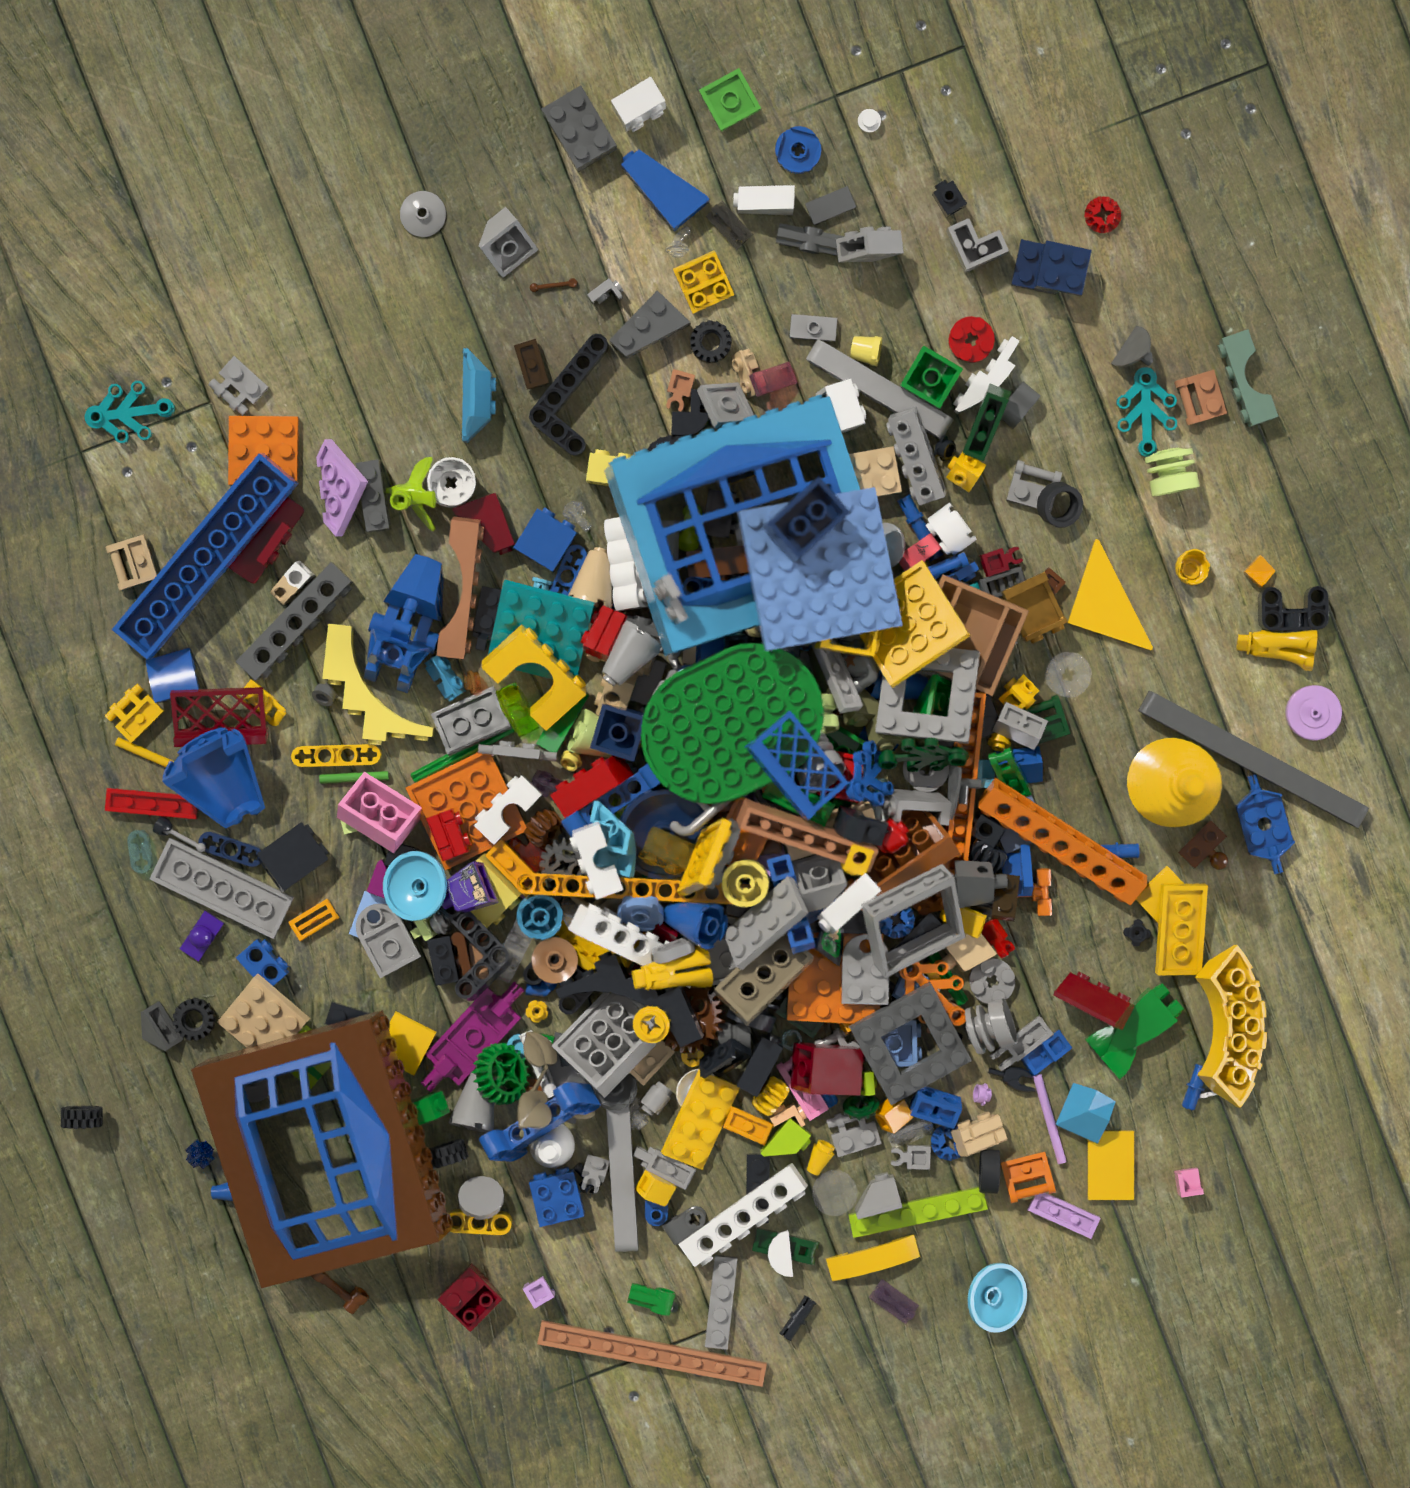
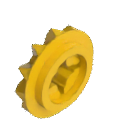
M647 1006L640 1009L633 1020L635 1034L647 1043H657L663 1040L670 1030V1020L666 1012L659 1009L658 1006ZM655 1016V1024L660 1027H654L649 1033V1024L644 1021H650Z

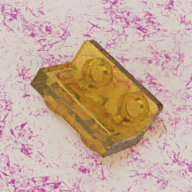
M653 826L650 828L644 848L639 852L638 857L642 858L648 865H657L664 868V871L669 874L679 875L687 869L695 845Z

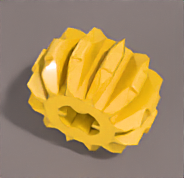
M774 1076L770 1077L764 1083L758 1096H754L752 1105L760 1113L770 1116L788 1096L789 1087L781 1079Z

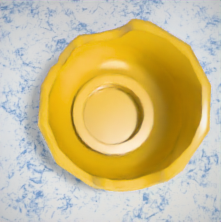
M1191 549L1185 551L1177 558L1175 571L1178 578L1186 585L1200 584L1208 577L1210 563L1204 551Z

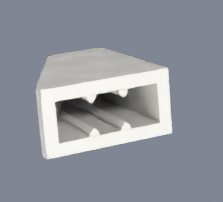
M795 186L739 187L738 193H734L733 207H738V213L793 215Z
M865 873L817 917L820 927L825 932H830L833 935L862 909L861 904L873 899L881 891L880 888Z

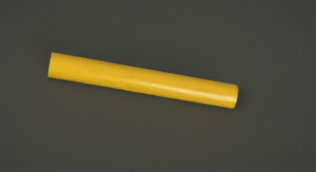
M120 737L115 742V746L164 767L168 765L169 761H173Z

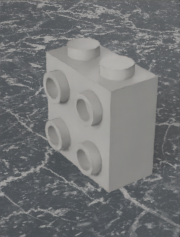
M874 227L860 228V233L858 231L846 232L845 237L836 239L839 262H873L904 253L901 230H891V227L877 228V231H874Z

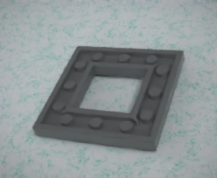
M930 982L849 1026L891 1105L972 1061ZM921 1015L940 1050L899 1072L881 1037Z

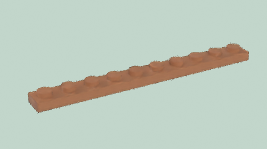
M544 1320L541 1322L537 1343L554 1348L763 1387L767 1366L766 1362Z

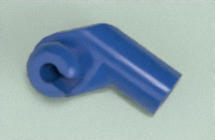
M543 980L538 985L527 983L526 995L546 997L556 988L558 983H548Z

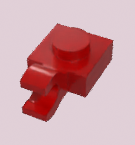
M990 919L984 923L981 934L990 946L993 945L1001 959L1015 950L1013 943L1005 940L1008 934L998 919Z

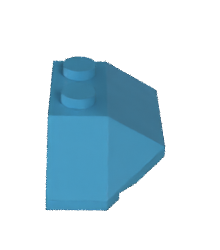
M463 348L462 441L464 443H468L491 421V416L496 414V401H492V392H496V378H492V373L468 348Z

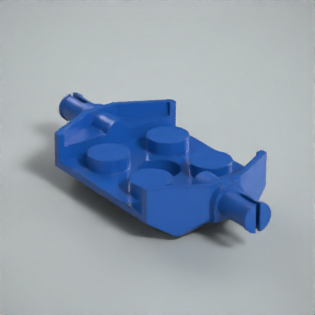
M1257 774L1248 776L1251 788L1249 790L1250 793L1236 805L1249 855L1267 858L1271 861L1274 874L1282 873L1284 871L1280 862V856L1295 843L1283 806L1282 794L1262 790L1259 786ZM1263 817L1270 821V826L1265 831L1260 830L1258 827V821Z

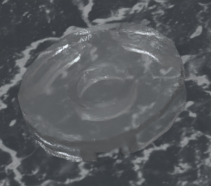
M841 1170L826 1171L816 1178L812 1186V1197L816 1207L829 1216H840L847 1213L853 1208L857 1200L858 1190L855 1181L849 1174Z

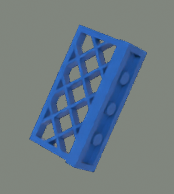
M791 711L784 714L759 737L745 746L747 751L803 819L809 820L819 808L848 784V781ZM787 719H790L794 724V735L781 734L782 724ZM769 735L777 736L776 750H768L762 741ZM781 736L793 737L792 752L780 751ZM797 738H803L809 742L808 753L796 752ZM814 749L817 754H813L812 750ZM780 753L792 754L791 768H782L779 764ZM796 755L808 756L807 770L795 769ZM812 756L821 757L824 761L823 771L811 770ZM827 766L832 772H827ZM794 771L806 772L805 786H797L793 781ZM810 773L822 774L821 788L809 787ZM826 775H835L841 783L834 789L825 788ZM799 788L805 789V793L803 794ZM809 789L821 790L820 801L814 806L808 800Z

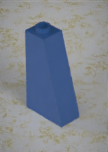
M632 150L622 158L624 161L621 164L622 169L673 231H676L710 203L707 195L641 150L635 153Z

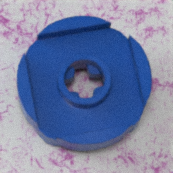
M795 126L783 132L775 146L778 164L786 171L794 174L811 171L817 165L821 156V144L815 133L802 126ZM797 144H801L805 152L795 156V152L791 149L792 147H797Z

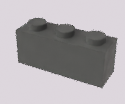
M372 460L356 463V468L368 481L361 496L366 532L391 530L381 461Z

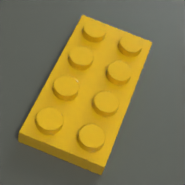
M1205 883L1161 884L1155 974L1158 976L1197 975L1201 971L1208 885Z
M698 1069L661 1153L664 1156L703 1170L740 1088L735 1083L712 1074L704 1079L700 1077V1069Z

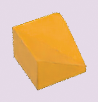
M1258 555L1243 573L1259 588H1262L1274 574L1275 570L1261 555Z

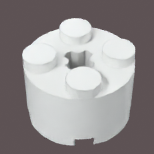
M949 502L928 518L929 523L926 524V527L933 536L938 535L942 542L939 544L947 555L952 553L955 556L977 539L975 536L970 538L968 534L972 531L957 511L954 510L952 512L950 510L953 505Z

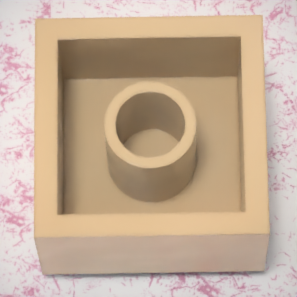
M894 446L849 454L860 490L875 487L877 497L900 494L902 492Z

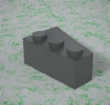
M657 290L609 341L611 345L628 359L653 344L691 325V322Z

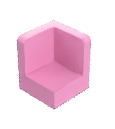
M1197 1167L1174 1171L1177 1193L1181 1198L1204 1194L1200 1185Z

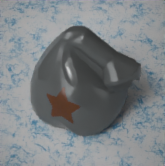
M855 639L848 647L864 649L865 643L862 639ZM844 653L842 657L850 676L853 677L852 681L859 695L867 686L876 681L880 668L873 657Z

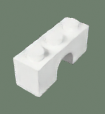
M524 775L520 778L515 776L506 785L509 789L503 795L499 792L491 801L493 806L488 811L483 809L474 818L477 821L474 826L493 845L511 828L503 819L504 808L508 804L514 803L527 811L542 795Z
M599 821L573 830L574 837L570 838L574 851L579 850L582 859H579L578 863L582 873L587 872L589 881H586V885L590 895L595 894L596 899L623 890L615 865L602 868L593 862L595 852L607 846Z

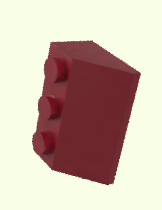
M1078 971L1077 975L1070 972L1055 990L1053 996L1122 1030L1135 1006L1130 1003V997L1118 992L1117 996L1109 992L1111 987L1099 981L1097 985L1089 982L1091 977Z

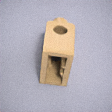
M965 933V938L943 949L947 955L941 960L948 964V972L955 966L960 972H965L995 956L997 953L982 934L977 939ZM940 964L939 966L943 970L944 964Z

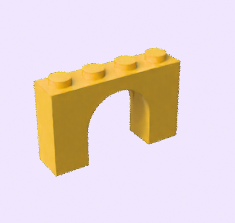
M521 624L482 660V669L497 684L517 666L524 663H537L548 669L553 677V684L549 691L530 707V716L547 731L586 695V683L580 676H574L569 671L570 667L562 659L558 660L553 655V650L546 643L542 645L537 640V634L528 627L526 629Z

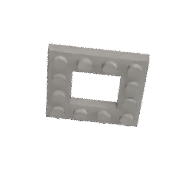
M951 648L920 669L953 673L948 717L902 712L907 679L895 687H891L883 674L876 734L920 739L937 738L939 741L969 744L980 651Z

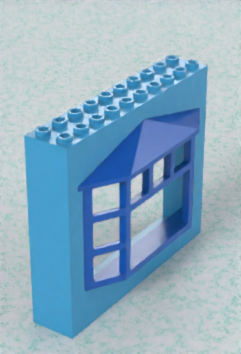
M817 395L809 398L802 405L800 401L787 405L780 412L778 408L766 411L760 418H757V415H752L744 418V421L739 422L738 425L735 424V421L724 424L715 432L713 428L700 432L693 439L691 435L679 438L673 445H670V442H665L657 445L651 452H648V449L637 451L628 459H626L625 455L612 459V462L604 470L665 656L760 626L750 575L724 583L721 582L702 525L703 522L800 493L812 481H804L797 456L815 451L818 452L825 473V478L821 479L834 494L860 490L830 396L822 398V395ZM788 459L797 485L770 493L762 467ZM753 470L762 496L735 504L727 478ZM718 481L727 507L699 515L691 489ZM681 492L684 493L691 519L664 528L656 507V501ZM694 526L703 550L702 553L674 561L667 535ZM701 560H706L714 585L686 595L678 569ZM669 573L681 593L677 598L688 616L687 619L678 624L668 618L665 612L667 607L664 601H660L654 592V582Z

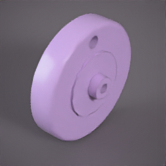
M1318 685L1305 686L1298 689L1289 698L1285 710L1286 721L1289 728L1297 736L1306 740H1322L1329 737L1338 728L1342 718V707L1339 699L1331 690Z

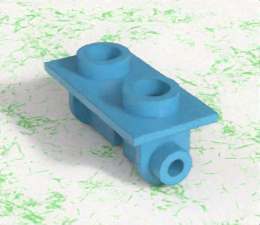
M436 655L425 662L427 666L425 669L433 681L439 678L442 679V682L437 687L449 702L466 692L462 680L456 676L451 668L450 661L446 657Z

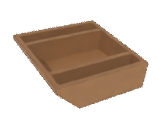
M943 574L939 586L971 635L953 648L980 651L976 689L993 696L1029 610ZM935 671L953 679V673Z

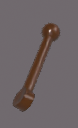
M571 278L567 282L541 285L532 283L530 290L537 292L538 289L563 286L575 288L577 280Z

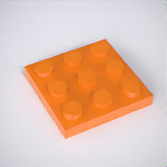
M229 416L228 485L235 483L259 453H264L298 482L299 417Z

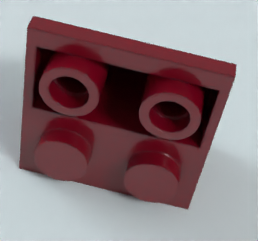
M472 1263L438 1297V1301L469 1332L503 1299L488 1278Z

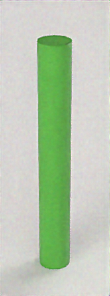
M389 771L366 772L379 781L389 780ZM364 772L319 775L320 784L356 782Z

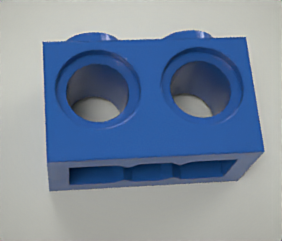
M260 938L256 939L236 957L253 978L259 974L272 986L276 985L289 973L287 970L289 966L286 961L280 956L277 958L272 953L273 947L266 939L263 941ZM253 949H259L262 952L263 957L260 961L252 958L251 952ZM268 966H274L277 969L278 975L276 978H271L267 975L266 970Z
M927 1086L916 1091L910 1102L911 1116L952 1129L955 1128L962 1111L961 1097Z

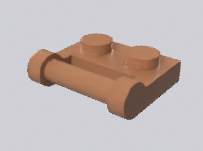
M1214 370L1174 382L1176 388H1179L1186 411L1187 426L1227 414ZM1190 384L1194 386L1202 413L1197 416L1187 386Z

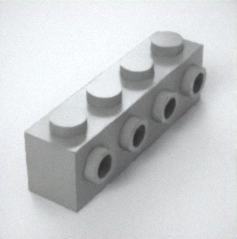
M917 406L890 415L888 418L889 422L886 423L890 436L894 435L897 444H894L895 452L898 457H902L904 463L902 471L905 478L910 479L912 485L910 493L913 500L917 499L918 505H922L945 497L947 490Z

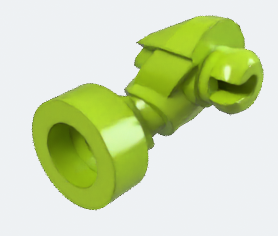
M696 504L699 515H703L701 507ZM687 505L682 511L685 516L684 521L691 519ZM694 526L683 529L679 533L680 550L694 551L698 549L699 538L694 531Z

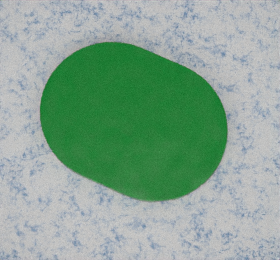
M754 643L727 648L678 671L657 688L648 702L643 715L641 741L644 756L656 778L678 796L705 804L733 801L773 783L745 746L759 737L788 711L792 712L814 741L818 743L824 722V706L820 689L808 668L796 657L782 649L765 651L763 644ZM787 719L782 724L781 734L794 735V724L790 719ZM769 735L762 741L768 750H776L777 736ZM781 736L780 751L792 752L793 737ZM797 738L796 752L808 753L809 742L806 739ZM779 754V764L782 768H791L792 754ZM796 755L795 769H798L808 759L807 755Z

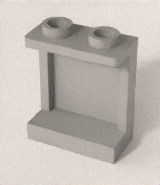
M894 789L892 795L884 796L885 801L881 808L884 813L896 822L901 821L902 810L930 811L940 825H949L952 803L938 791L922 792L918 790Z

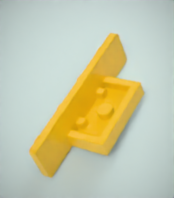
M563 913L562 925L556 932V935L573 945L578 956L579 967L584 970L595 969L594 963L599 960L598 956L610 950L570 931L568 928L573 919ZM620 955L621 960L625 965L629 959Z

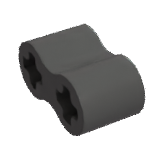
M1023 381L1010 396L1001 420L1014 429L1041 395Z

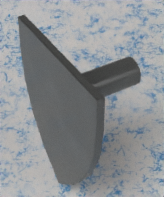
M1136 326L1111 364L1117 367H1125L1141 360L1147 366L1151 365L1153 355L1150 352L1151 338L1148 331Z
M949 765L948 800L952 803L950 820H953L957 803L968 804L969 788L980 789L981 779L961 778L962 768Z

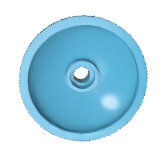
M419 851L403 853L395 858L386 870L383 880L384 898L389 908L400 918L411 921L424 920L437 912L446 896L447 880L441 864L427 853ZM421 883L424 884L423 890L420 888Z
M993 1263L980 1270L974 1277L968 1292V1309L973 1321L980 1328L989 1332H1002L1011 1328L1023 1314L1027 1301V1288L1024 1278L1016 1268L1004 1263Z

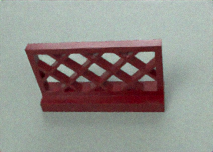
M263 687L171 690L174 747H183L199 735L218 728H227L228 731L238 730L245 738L247 745L267 743L269 734L266 724ZM248 694H258L259 702L254 707L244 700ZM225 695H232L238 701L230 708L221 699ZM202 696H209L215 702L207 709L198 700ZM176 697H186L191 703L184 710L177 704ZM240 703L250 710L244 718L233 711ZM217 704L227 711L221 719L210 712ZM193 705H196L204 712L198 720L188 713ZM229 714L239 721L235 727H229L223 722ZM252 714H255L261 720V726H251L246 720ZM206 715L216 722L212 728H206L200 723ZM183 716L193 723L188 729H179V720Z

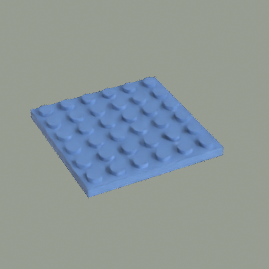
M875 487L835 494L851 513L795 562L791 561L762 528L788 503L738 512L765 651L902 626Z

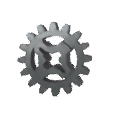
M563 838L560 844L555 839L553 847L548 844L546 845L545 849L548 853H541V858L544 860L540 861L539 866L545 867L541 874L587 875V872L582 873L580 868L574 873V866L578 865V860L582 858L579 850L574 851L571 842L567 843L566 838ZM555 853L556 860L549 864L551 856ZM561 860H564L565 863L569 862V865L566 867L564 864H561ZM549 878L547 879V882L549 883L554 879ZM576 880L568 881L573 887L576 886Z

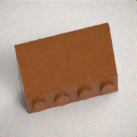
M902 810L901 821L909 830L907 833L909 841L896 853H883L876 845L878 849L877 856L870 872H866L881 890L876 897L941 864L944 865L960 854L950 835L930 811Z

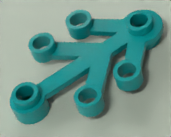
M1149 367L1137 370L1134 375L1135 384L1116 400V405L1119 409H1127L1131 404V399L1141 391V401L1125 418L1117 422V429L1123 433L1129 431L1131 424L1142 413V441L1137 446L1138 453L1142 457H1149L1157 450V445L1152 440L1151 414L1163 424L1165 430L1172 431L1177 427V420L1174 417H1169L1151 400V391L1162 400V404L1166 408L1175 406L1177 398L1173 394H1168L1156 383L1157 375ZM1146 374L1150 377L1148 383L1142 381V375ZM1166 397L1173 399L1172 405L1166 404ZM1121 398H1125L1127 400V405L1125 407L1121 406L1119 403V400ZM1167 420L1174 422L1173 428L1166 426ZM1122 421L1128 423V428L1125 430L1120 427ZM1146 443H1149L1152 446L1150 452H1146L1144 450V445Z
M134 381L131 384V391L116 410L107 411L114 400L123 394V389L120 385L112 384L109 386L108 394L100 405L91 406L87 409L85 421L92 428H104L114 436L118 443L124 444L129 440V433L123 429L119 430L109 421L119 419L135 431L141 440L146 441L152 437L151 429L142 426L131 417L157 413L162 417H170L175 411V405L171 400L162 398L156 404L131 407L138 396L142 395L146 390L143 382ZM136 384L142 385L140 392L135 391L134 387ZM114 387L119 388V393L117 395L112 394V389ZM163 403L168 405V409L165 412H162L160 409ZM94 413H99L100 418L98 421H93L92 415ZM143 429H147L149 432L145 438L141 436ZM121 432H124L126 435L123 441L118 439V435Z

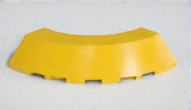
M1233 945L1210 959L1195 977L1205 991L1213 1018V1036L1210 1051L1197 1076L1211 1091L1236 1107L1241 1108L1255 1085L1253 1081L1257 1071L1261 1070L1262 1067L1260 1061L1262 1051L1266 1048L1267 1032H1264V1017H1267L1265 1001H1262L1258 988L1260 983L1255 979L1251 970L1253 967L1238 945Z

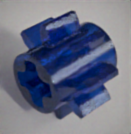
M196 1139L185 1149L188 1153L186 1161L193 1168L200 1166L204 1169L215 1159L212 1156L214 1148L207 1141L199 1142Z

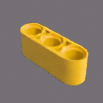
M453 1209L448 1213L451 1217L456 1215L462 1220L461 1225L452 1226L450 1232L505 1235L511 1229L513 1222L509 1213L499 1211L495 1216L484 1219V1226L476 1227L473 1224L474 1217L465 1215L461 1209ZM498 1218H504L507 1220L508 1226L506 1228H499L495 1221Z

